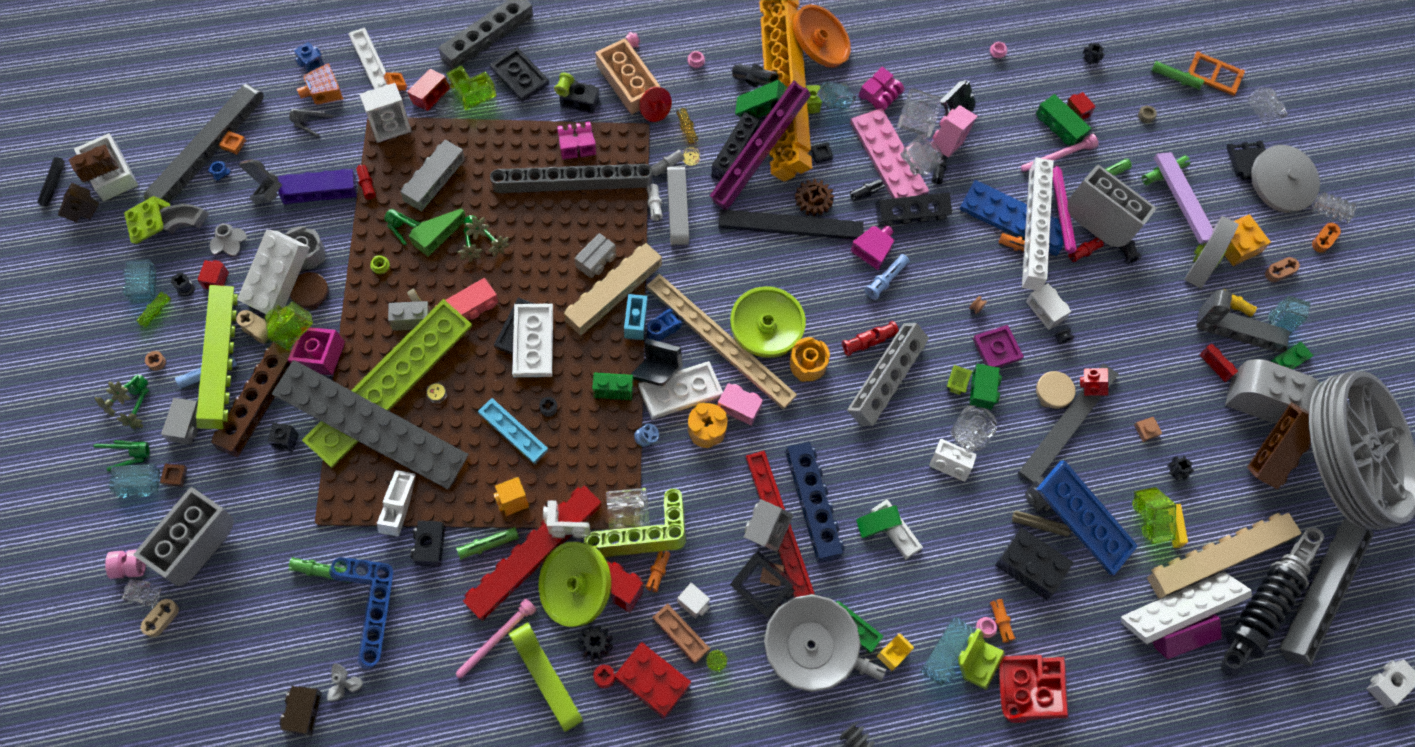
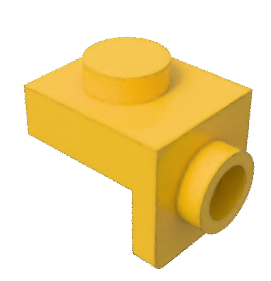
M899 633L877 657L893 671L914 647Z

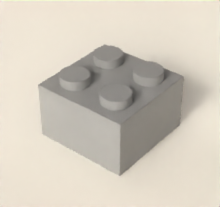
M760 499L759 503L754 506L751 521L745 526L744 537L778 552L794 515Z

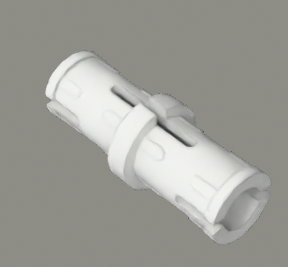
M651 184L647 187L649 197L647 202L651 210V219L658 221L659 217L660 219L663 218L661 211L662 199L659 197L658 185Z

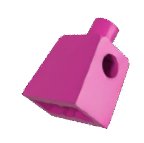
M872 226L854 240L851 252L879 270L894 243V239L890 237L893 234V229L885 226L880 230L876 226Z

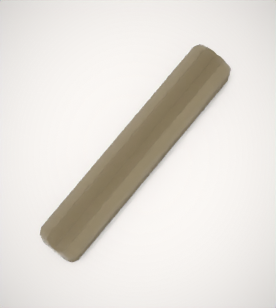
M1014 511L1012 515V521L1015 523L1066 537L1071 533L1070 528L1064 523L1020 511Z

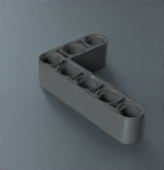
M1216 290L1199 309L1196 326L1200 330L1275 352H1284L1288 349L1290 332L1287 329L1230 313L1232 299L1230 291Z

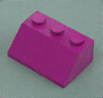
M1216 614L1210 615L1152 641L1157 651L1166 659H1170L1222 639L1220 618Z

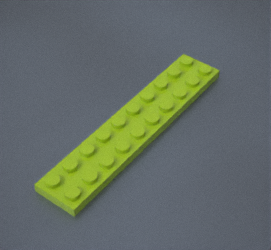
M443 299L351 391L389 411L472 327V324ZM321 421L302 439L307 446L332 468L358 443L357 440Z

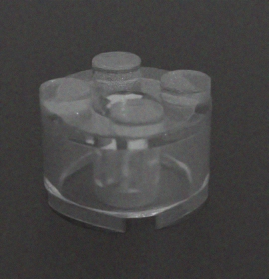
M923 134L918 135L900 153L902 159L910 166V171L916 176L918 174L927 176L943 162L941 160L943 154L933 140L931 142L926 140L928 137Z
M976 406L966 407L962 410L952 427V437L968 453L984 449L997 431L995 417L985 408L978 409L975 408Z

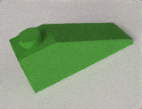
M458 209L422 222L418 227L413 228L409 234L412 245L426 256L432 254L463 224L466 218L464 210Z

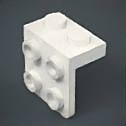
M548 501V507H544L543 519L545 524H547L549 534H553L552 536L556 538H563L565 535H573L574 538H586V535H590V523L558 522L559 509L557 501Z

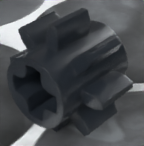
M1089 43L1088 47H1085L1082 52L1085 54L1083 60L1089 64H1098L1105 56L1102 53L1104 48L1098 43Z
M1175 456L1172 462L1167 465L1170 468L1168 474L1175 477V480L1181 477L1186 480L1189 478V474L1194 472L1191 469L1193 462L1186 459V456L1180 459Z

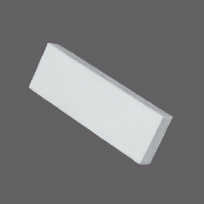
M887 499L871 509L870 512L872 513L892 505ZM901 518L902 525L887 531L886 534L907 560L922 550L923 547Z

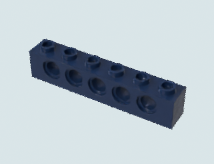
M810 441L789 445L785 453L817 564L839 559L843 551H845L843 540H839L837 534L839 526L832 517V503L828 502L826 497L828 490L826 484L822 483L821 466L817 465L815 460L817 458L816 449L811 446ZM800 462H807L809 467L801 466ZM812 480L815 485L809 486L805 481ZM811 499H819L820 504H813ZM821 516L826 520V522L819 523L816 520V517ZM822 536H829L831 542L823 541Z

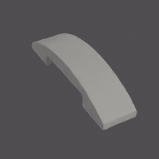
M1224 216L1220 217L1197 261L1186 275L1185 281L1200 289L1203 287L1231 242L1238 228V223Z

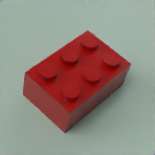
M642 642L614 675L615 680L664 720L691 686V681Z

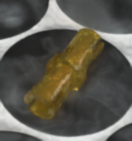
M681 108V113L679 110L676 112L681 123L680 128L684 131L687 142L689 144L695 143V141H698V136L694 130V123L690 120L687 109Z

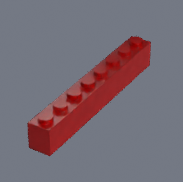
M585 485L581 489L578 487L571 493V498L567 502L563 501L558 505V522L585 523L602 507V503ZM543 520L541 522L542 526L537 531L532 530L526 536L527 540L522 545H516L506 560L503 558L497 563L495 571L491 574L487 573L480 580L481 584L476 589L471 588L465 594L463 602L483 622L545 562L548 555L555 548L564 544L572 535H565L563 538L553 537V534H549L547 524Z

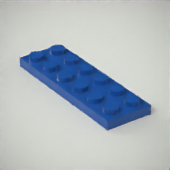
M974 180L959 210L1017 238L1022 237V240H1025L1027 204ZM1050 216L1049 253L1057 257L1064 241L1060 220Z
M1060 461L1036 488L1037 492L1109 574L1115 575L1138 547L1066 461Z

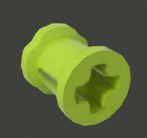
M563 72L559 75L560 80L555 85L554 91L558 95L566 97L569 95V88L575 79L572 75Z

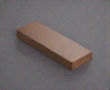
M668 603L652 617L694 664L710 651L705 642Z

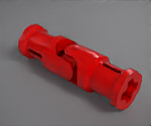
M890 321L888 325L875 327L865 333L856 335L855 338L848 341L843 340L841 342L843 351L847 356H851L853 352L868 349V347L883 343L885 339L896 336L899 331L898 326L894 321Z

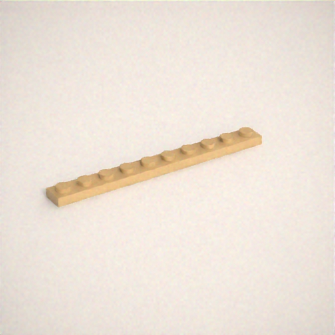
M661 274L647 285L648 291L666 307L672 309L674 314L780 408L784 410L796 398L797 394L752 354L744 350L736 340Z

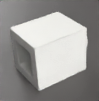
M692 583L677 598V603L695 619L699 614L703 616L710 608L708 606L710 598Z

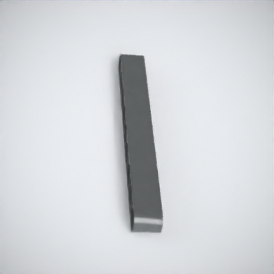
M249 84L242 85L144 193V200L155 196L171 203L221 148L219 144L228 131L234 133L259 106L264 97L263 92Z
M647 164L496 169L491 172L490 180L492 189L497 193L645 188L652 184L653 170Z

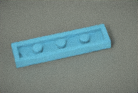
M493 398L478 410L481 417L533 464L538 462L548 452V448Z

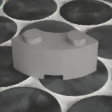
M190 204L168 206L160 210L163 229L172 234L184 226L200 228L210 214L200 207Z

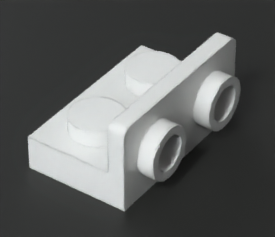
M940 439L929 466L959 480L966 481L973 468L977 454Z

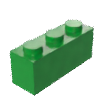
M776 80L738 96L735 114L739 118L742 117L744 112L756 118L769 114L788 87L780 80Z
M1055 94L1042 102L1035 114L1069 147L1082 142L1091 130V127Z

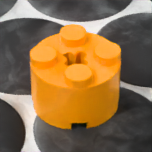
M812 337L800 339L794 345L790 356L789 366L792 373L801 382L815 381L825 374L829 363V349L821 340L818 341Z
M699 403L691 411L688 418V434L691 440L702 448H711L723 441L727 430L726 412L715 404Z

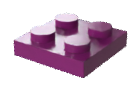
M1008 325L974 335L972 338L985 365L1002 367L1020 361L1024 357Z

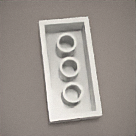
M266 229L237 300L269 316H281L310 247L278 231Z

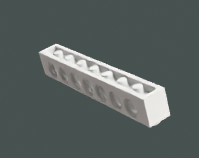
M1035 158L1029 170L1022 288L1041 291L1047 280L1053 161Z

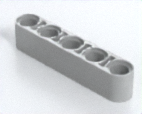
M685 166L667 167L671 246L689 245Z

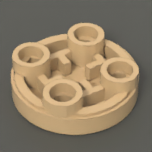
M1051 371L1045 373L1037 382L1036 393L1041 405L1044 407L1064 408L1075 397V385L1064 373Z

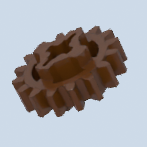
M807 179L806 184L801 183L800 188L797 187L795 194L796 206H801L800 211L806 210V215L811 212L814 217L816 213L822 216L823 211L828 212L829 207L832 208L834 195H832L833 189H828L829 184L823 185V180L818 183L816 179L813 182Z

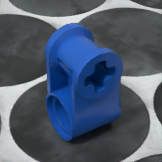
M667 309L648 323L647 338L660 342L670 334L678 331L683 323L680 320L678 321L673 315L672 309ZM656 329V330H658L659 332H656V333H655V332H652L651 330Z

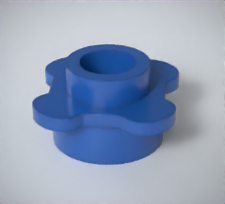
M223 161L212 163L208 169V172L213 174V178L216 181L221 180V178L229 175L231 172L229 168H226Z

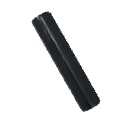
M60 157L53 158L37 200L40 206H49L65 161Z

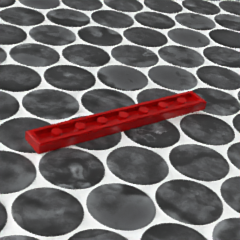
M765 450L746 455V461L759 499L785 510ZM790 524L779 547L778 554L782 565L785 566V574L797 583L793 588L796 590L793 598L815 595Z

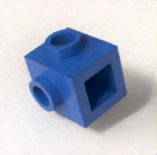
M310 42L294 50L296 63L300 68L304 67L308 73L324 65L320 50L316 46L313 47Z

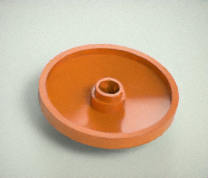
M814 4L805 5L796 12L793 18V30L799 45L805 53L814 61L826 67H838L843 64L850 55L851 45L848 34L841 22L830 11Z

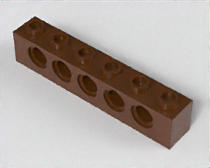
M273 342L265 350L264 357L254 368L252 377L246 381L242 393L234 400L233 407L228 413V421L223 423V429L215 431L212 436L211 443L216 449L234 457H239L275 398L272 392L291 364L288 361L291 349ZM273 364H277L276 367L271 368ZM267 380L265 384H261L262 381ZM257 396L254 401H250L253 397ZM247 413L245 417L240 418L242 414ZM237 430L233 435H230L231 431Z

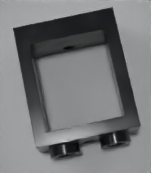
M756 552L730 583V586L766 617H769L776 612L785 598L789 600L796 590L793 588L797 583L763 554ZM759 564L786 586L769 608L742 586Z

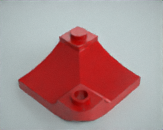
M1042 655L1003 656L999 664L1002 711L1006 720L1012 723H1026L1027 720L1068 718L1067 673L1064 657L1042 658ZM1011 711H1018L1016 715H1011Z

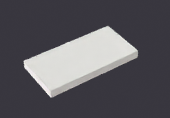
M514 304L513 377H552L553 304Z
M709 361L678 371L664 386H656L646 382L638 383V388L652 420L696 406L699 403L720 398L723 393Z

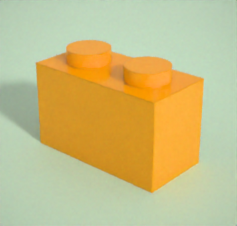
M519 477L495 486L497 493H494V497L499 510H504L506 516L529 508Z

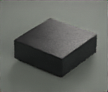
M828 142L811 146L816 163L833 160V154Z

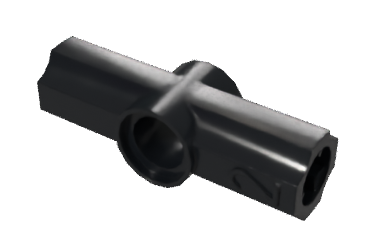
M738 64L732 68L734 79L744 81L755 88L759 85L764 86L779 80V75L776 72L765 70L757 64H753L752 67Z

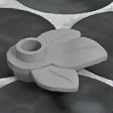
M225 223L219 224L215 229V237L210 241L211 252L216 255L224 250L228 255L236 256L240 251L239 242L245 241L247 235L240 228H233Z

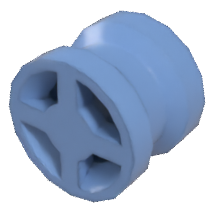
M652 424L644 425L637 429L634 434L636 443L641 447L649 446L659 438V431Z

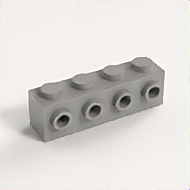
M447 140L439 144L435 152L425 160L424 165L413 174L412 179L402 187L401 195L403 201L422 212L464 162L463 149Z

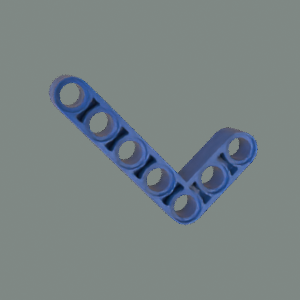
M338 557L329 568V574L333 579L370 585L358 654V664L363 669H371L378 663L381 655L393 569L386 563ZM338 564L343 565L345 572L338 573L334 566ZM356 568H364L366 575H358ZM382 570L386 572L387 578H379L377 571ZM381 591L384 599H376L374 592ZM373 611L378 612L381 619L373 620L370 613ZM374 632L377 635V641L372 642L368 640L367 633ZM364 654H372L374 662L367 663L364 660Z

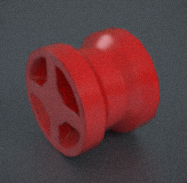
M603 664L595 669L593 676L598 687L603 689L609 688L615 681L614 670L609 665Z

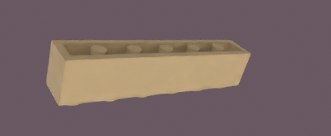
M647 243L642 247H637L629 258L621 261L620 266L615 270H610L602 281L596 282L588 293L582 294L579 301L566 308L564 313L565 322L580 336L584 334L662 266V257Z

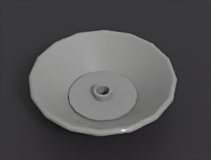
M813 594L794 597L778 607L767 624L764 638L767 660L777 676L793 688L810 692L832 689L846 680L858 662L861 646L857 625L848 611L830 598ZM813 642L815 647L811 649L807 646V643Z

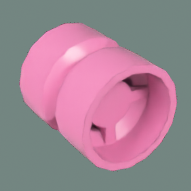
M128 550L126 553L124 551H113L107 554L105 568L110 579L124 578L125 576L141 577L145 572L146 564L133 556L136 550Z

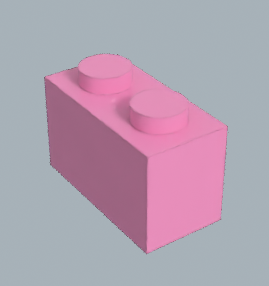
M728 383L717 406L723 409L726 414L752 426L762 407L763 399L755 393L744 391L739 385Z

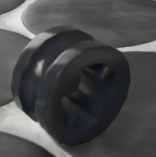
M1070 328L1055 334L1056 339H1059V345L1066 344L1074 339V335L1070 334L1072 332Z
M545 397L540 401L539 408L544 416L551 417L557 412L555 399ZM547 403H550L551 410L545 408Z

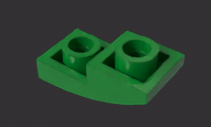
M896 505L856 519L862 538H868L882 531L887 532L902 525Z

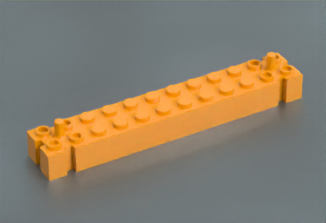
M799 0L759 1L760 13L764 15L761 17L764 69L776 72L779 75V80L786 87H789L794 80L805 88L803 49L799 45L793 30V18L798 11ZM807 101L769 152L770 156L773 157V160L770 161L771 174L783 182L794 178L797 172L802 174L812 169V157L808 154L811 150Z

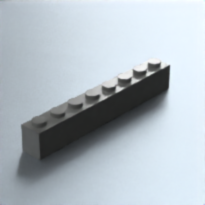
M1343 519L1341 526H1338L1336 536L1330 542L1329 550L1326 556L1322 558L1321 566L1313 577V583L1310 589L1306 591L1305 599L1302 605L1298 607L1294 621L1289 625V632L1281 642L1280 649L1287 660L1312 666L1374 536L1371 529L1357 527L1348 519Z

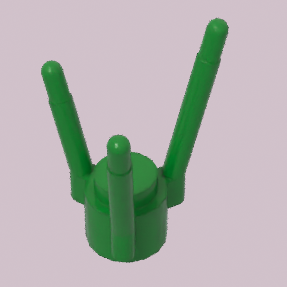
M395 209L388 210L384 216V220L388 223L387 227L393 231L403 245H407V243L395 227H400L405 223L416 228L421 224L397 212Z
M114 440V444L93 445L94 448L129 449L130 457L135 458L108 467L107 471L144 462V458H148L150 454L149 444L144 441Z

